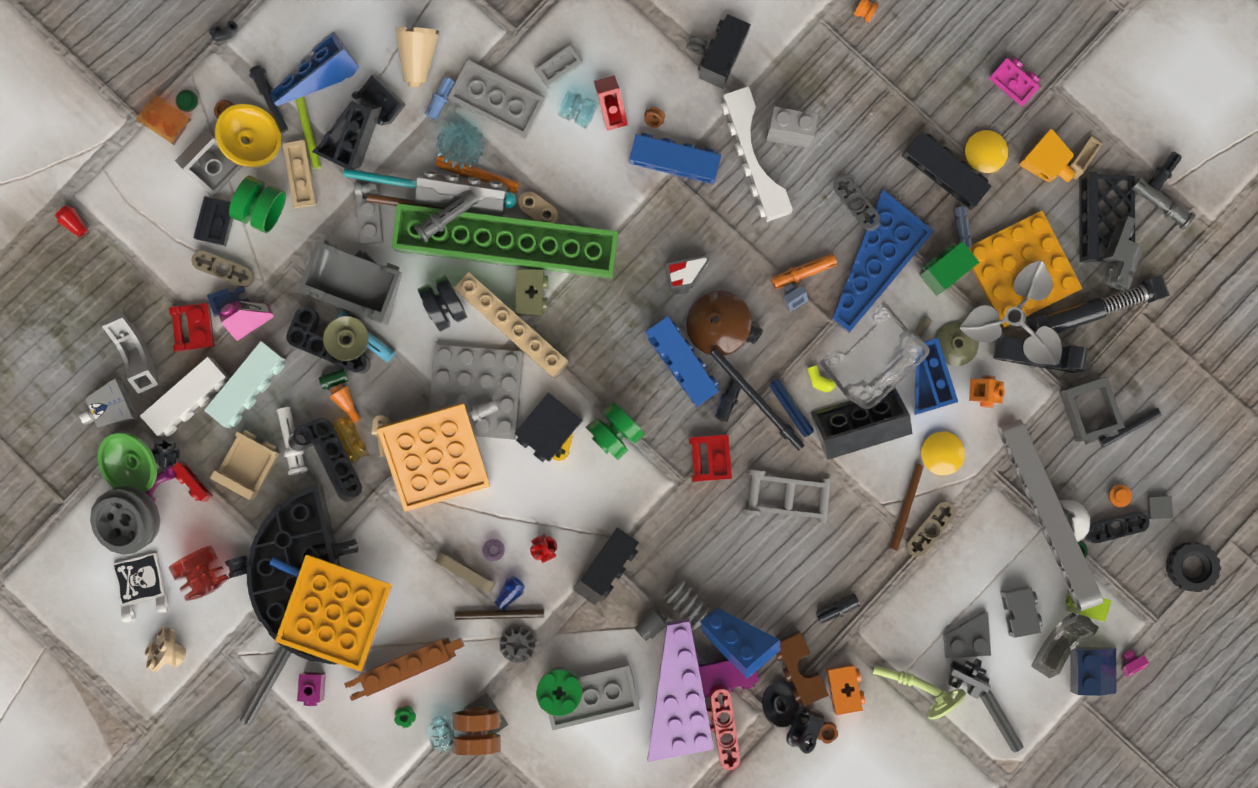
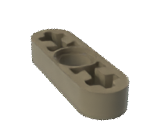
M203 250L195 252L192 256V265L202 272L241 287H249L254 282L255 276L253 271L243 265ZM205 256V259L212 262L213 265L212 267L206 264L201 266L198 259ZM221 263H227L229 266V270L225 275L218 273L217 269ZM234 271L244 274L246 271V275L249 277L241 282V278L233 274Z
M937 503L907 540L906 550L910 555L917 557L924 555L955 516V508L951 503ZM940 507H948L947 512L949 516H942L939 520L943 522L942 525L937 520L932 519L933 515L935 518L940 516ZM930 522L936 525V533L931 536L927 535L924 530L925 525ZM921 533L929 541L927 543L923 540L920 544L921 551L915 550L913 552L914 546L912 542H919L922 537H919L918 534Z
M442 551L439 552L435 559V562L487 593H491L496 585L491 579Z

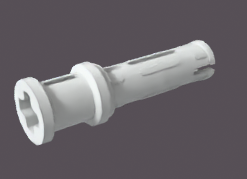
M291 407L277 409L286 447L284 457L287 458L290 469L288 475L307 472L308 468L305 467L302 456L304 451L293 450L288 443L289 436L295 430Z

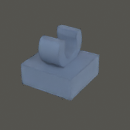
M790 282L783 287L786 294L783 299L789 312H792L808 301L807 292L802 285L795 289Z

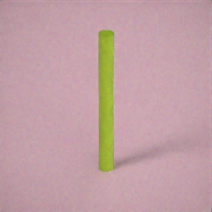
M303 96L295 100L312 168L318 169L321 168L319 155L312 152L316 144Z

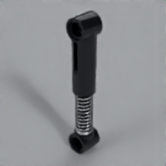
M1163 275L1140 282V285L1130 288V290L1119 292L1115 295L1112 294L1101 299L1096 297L1062 310L1027 321V324L1035 333L1042 326L1049 327L1056 333H1060L1106 317V313L1109 314L1110 311L1113 313L1118 309L1128 308L1132 304L1136 305V303H1143V301L1150 303L1168 297L1170 294Z

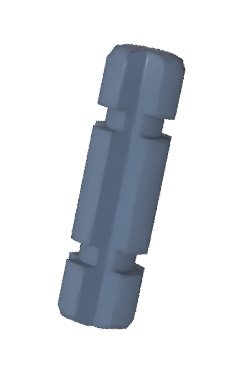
M959 206L954 209L955 217H957V220H955L957 236L960 238L958 243L964 242L970 248L972 242L971 238H969V220L966 218L968 215L967 207Z

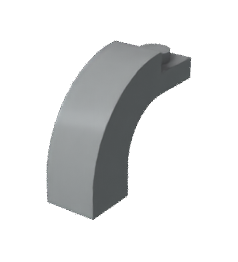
M122 312L101 321L102 328L114 342L122 356L127 380L139 394L159 385L153 360L133 322L129 323Z

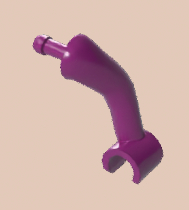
M168 466V468L157 474L154 485L145 493L151 497L161 483L174 479L176 472L172 469L173 466Z

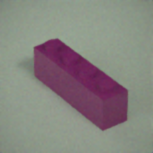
M728 659L698 665L704 698L709 697L710 690L716 685L726 686L731 693L733 688L741 686L742 689H750L755 687L754 683H759L757 671L746 679Z

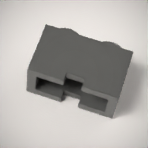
M1029 587L1000 592L1004 610L1008 609L1010 618H1006L1009 636L1017 638L1041 633L1040 627H1042L1043 623L1041 615L1036 610V604H1038L1036 592L1032 591V588Z

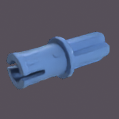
M449 77L443 78L436 93L432 94L433 98L424 113L425 115L437 120L445 103H448L447 98L455 84L453 79Z

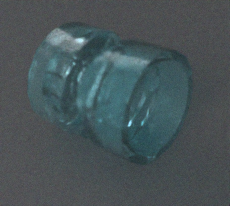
M570 89L562 101L558 116L569 121L574 119L575 124L586 129L593 119L598 102L589 98L582 99L581 94Z

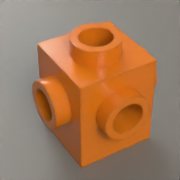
M982 375V379H970L969 401L978 402L980 407L993 408L994 404H1003V397L1005 395L1004 382L995 380L996 376Z

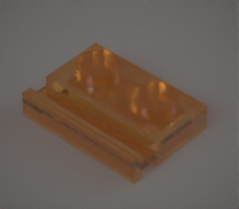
M155 94L152 95L150 102H147L136 118L139 123L172 145H175L186 129V125L192 120Z

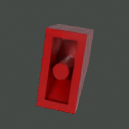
M615 75L595 80L594 86L606 130L609 131L627 126L628 123L621 92Z

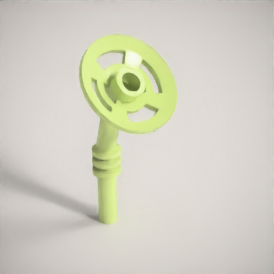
M877 665L874 667L873 674L898 680L900 684L903 682L904 685L907 683L908 686L914 685L934 695L935 702L927 713V717L931 720L940 718L952 711L966 696L964 689H956L946 693L945 690H941L914 676V673H904V670L899 672Z

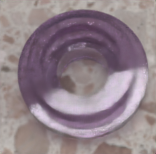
M490 539L483 545V555L489 561H498L503 557L505 547L500 540ZM491 546H496L498 548V552L496 554H492L490 552Z

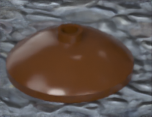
M723 290L709 292L701 296L692 305L687 316V333L694 346L705 354L710 355L709 353L714 348H717L723 356L731 354L738 350L749 337L752 327L750 310L747 304L732 292ZM714 317L719 318L717 323H712Z

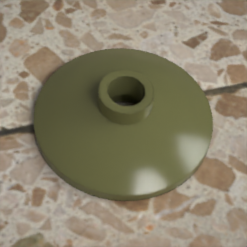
M349 316L333 320L327 326L323 337L324 346L328 353L342 361H349L359 357L367 348L369 340L364 324L358 319ZM347 336L351 337V342L345 344L344 338Z
M953 322L943 326L935 339H939L946 364L951 366H962L969 363L976 356L979 348V341L968 337L960 329L962 324L960 322ZM956 339L962 342L961 347L955 346Z

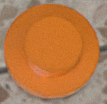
M1116 485L1111 488L1109 500L1114 506L1125 507L1131 502L1132 493L1128 487Z

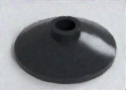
M784 682L770 684L762 697V709L766 719L773 726L779 728L792 725L795 713L799 709V702L797 703L794 698L792 687Z

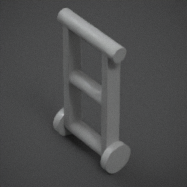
M748 470L747 474L752 475L748 510H743V514L761 516V512L813 517L818 518V523L827 524L831 479L822 478V483L769 477L765 476V471ZM760 480L786 483L784 510L757 507ZM795 484L821 487L819 514L792 511Z

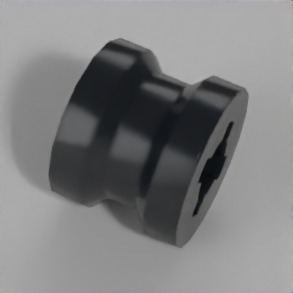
M247 555L225 561V565L230 571L228 574L229 579L247 574Z

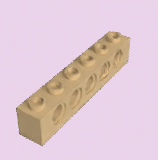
M468 272L454 287L457 293L552 378L555 379L569 362L472 274Z

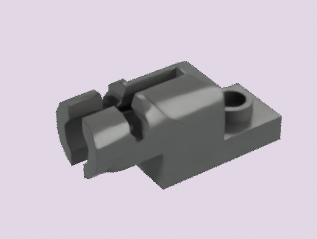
M1130 216L1117 220L1103 256V260L1111 263L1107 285L1120 291L1129 290L1133 281V277L1130 274L1136 273V268L1142 254V246L1129 240L1134 233L1133 226L1136 219Z

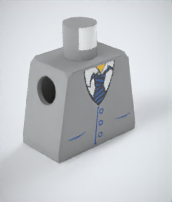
M118 379L110 381L88 396L86 403L89 409L79 413V417L84 425L95 421L97 427L107 428L139 419L123 381Z

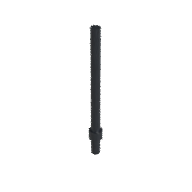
M714 348L709 354L779 429V434L785 440L788 439L800 451L805 445L794 434V429L781 420L721 352Z

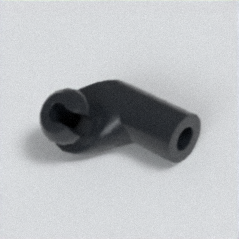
M229 21L223 30L219 26H216L215 29L212 27L209 34L216 42L232 39L238 26L234 21Z

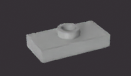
M569 44L535 68V71L546 87L549 88L582 65L583 61L572 45Z

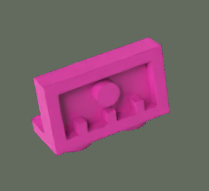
M1007 57L989 79L1023 107L1041 87L1039 83L1041 79L1032 71L1027 73L1022 68L1024 64L1016 57L1012 59Z

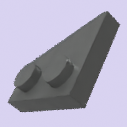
M988 612L980 613L979 616L966 621L958 628L943 635L945 658L991 656Z

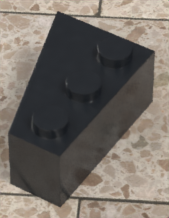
M729 14L726 15L724 20L720 19L715 30L718 33L715 39L710 40L706 50L708 54L705 59L702 58L699 64V79L721 89L724 88L750 31L751 24Z
M363 97L352 100L336 120L332 129L325 134L324 139L312 152L349 171L361 167L382 106Z
M617 527L576 585L574 591L594 605L597 604L602 596L607 598L614 588L611 585L615 578L619 580L625 572L626 568L623 566L626 561L629 560L631 562L638 553V550L635 548L639 542Z

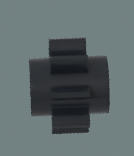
M161 440L154 444V449H151L156 464L160 467L172 466L176 464V458H180V449L176 448V443L170 440Z

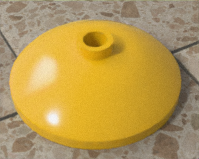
M250 104L233 105L221 113L215 125V139L219 149L228 159L238 165L245 167L266 165L275 158L280 150L282 138L274 118L260 107ZM241 139H245L248 144H244Z

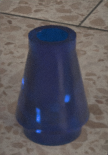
M511 576L510 579H506L494 603L500 609L505 610L508 605L524 593L525 585L518 578Z

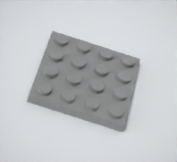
M435 344L429 412L464 402L476 437L516 440L514 433L517 430L524 352ZM493 397L498 411L480 418L481 421H474L469 412L472 405L477 406Z

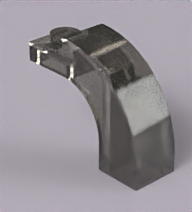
M1073 612L1070 613L1047 637L1031 667L1049 679L1059 675L1075 647L1083 640L1095 635L1099 627L1092 623V620L1087 616L1076 615Z

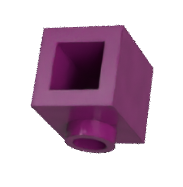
M300 673L297 701L304 702L303 705L317 706V703L323 701L326 673Z

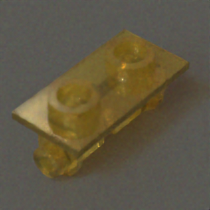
M344 417L335 420L336 422L332 425L340 441L343 442L345 440L346 442L343 447L351 464L359 461L360 458L368 456L369 453L366 450V445L360 439L355 424L350 418Z

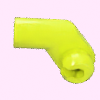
M817 365L807 368L812 386L815 389L826 393L836 388V382L833 379H827L820 375Z

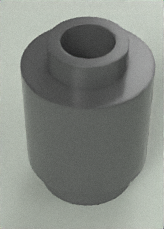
M652 608L637 622L638 625L635 627V630L645 641L649 638L653 639L666 627L668 617L660 609L656 611Z

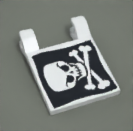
M157 553L112 564L123 622H132L136 619L132 605L156 599L158 613L170 611Z

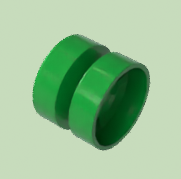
M249 175L241 181L233 195L229 216L243 224L250 222L252 228L267 234L273 229L280 218L286 201V193L272 185L265 188L263 181Z
M612 401L602 410L609 422L605 424L595 417L585 428L593 435L591 439L606 454L610 452L619 460L628 452L622 439L625 437L631 443L636 444L645 433Z

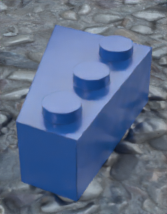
M936 338L916 344L914 415L957 403L958 399L939 339Z
M716 608L700 621L702 633L746 679L780 651V639L719 608Z

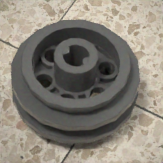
M129 485L115 487L99 496L91 508L90 516L93 534L100 544L111 552L122 555L136 553L152 543L159 532L161 520L158 507L152 498L140 488ZM131 531H134L136 536H132Z

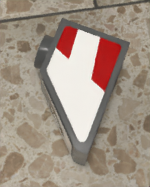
M709 255L666 263L665 268L670 292H675L676 295L689 292L688 289L694 286L710 261Z

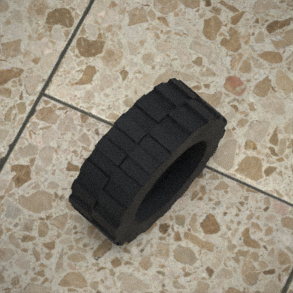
M1195 542L1182 543L1180 546L1173 548L1174 550L1169 553V558L1166 561V572H1168V577L1175 586L1186 591L1203 592V590H1208L1217 583L1216 581L1219 579L1221 571L1220 559L1217 557V553L1208 545ZM1190 556H1197L1204 563V571L1197 578H1190L1183 571V563Z

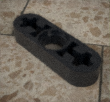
M1133 512L1090 523L1089 532L1084 538L1090 543H1101L1147 530L1150 521L1148 516L1142 512ZM1136 516L1138 519H1142L1143 523L1139 524L1140 528L1136 525L1128 526L1127 522L1136 521ZM1115 521L1120 522L1122 525V530L1119 534H1114L1111 531V524ZM1093 527L1095 530L1105 529L1106 533L1098 534L1097 539L1090 536V533L1093 532Z

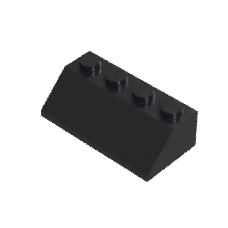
M896 387L811 412L817 435L827 460L913 434L910 414Z

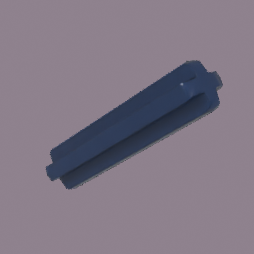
M780 379L772 381L769 387L803 437L811 435L814 429Z

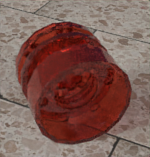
M211 545L183 557L168 567L175 581L186 578L187 582L179 588L181 592L192 589V591L183 596L186 602L200 599L213 593L229 580L227 574L216 577L217 574L224 570L223 566L213 569L210 566L218 560Z

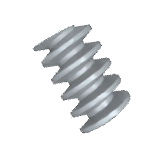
M681 580L666 594L669 595L666 603L675 602L673 610L681 608L678 616L687 615L686 619L693 622L691 630H695L701 626L700 621L708 616L710 608L708 606L701 608L704 601L699 600L695 602L698 595L696 593L689 595L692 588L689 586L683 589L685 581Z

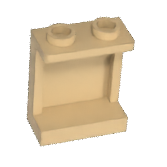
M247 430L244 433L237 431L235 434L237 438L219 470H214L210 479L248 500H255L280 453L275 450V445L265 440L263 443L255 440L257 437L255 434Z

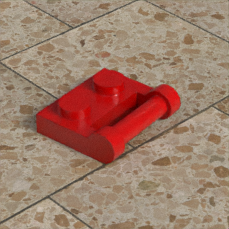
M209 303L168 308L169 315L172 316L175 341L173 352L215 347ZM180 314L187 315L190 343H184Z
M729 435L688 438L692 450V482L732 479ZM702 443L707 444L709 474H702L700 444Z

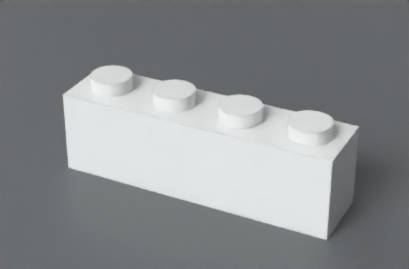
M207 357L142 413L140 417L157 436L164 437L166 435L168 437L177 430L176 426L181 421L185 422L194 415L193 411L197 407L205 406L211 400L210 396L213 393L220 392L230 377L213 358Z

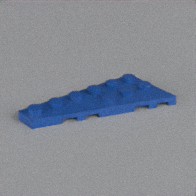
M884 190L881 191L875 207L881 219L880 226L874 231L866 230L832 320L848 333L851 332L934 232ZM874 217L870 219V224L874 223Z

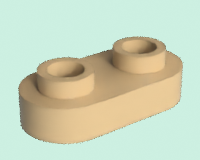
M525 192L520 196L518 204L524 214L534 221L557 223L559 217L557 209L534 192ZM532 199L533 204L527 206L525 204L526 200ZM550 212L551 217L546 219L543 217V214Z

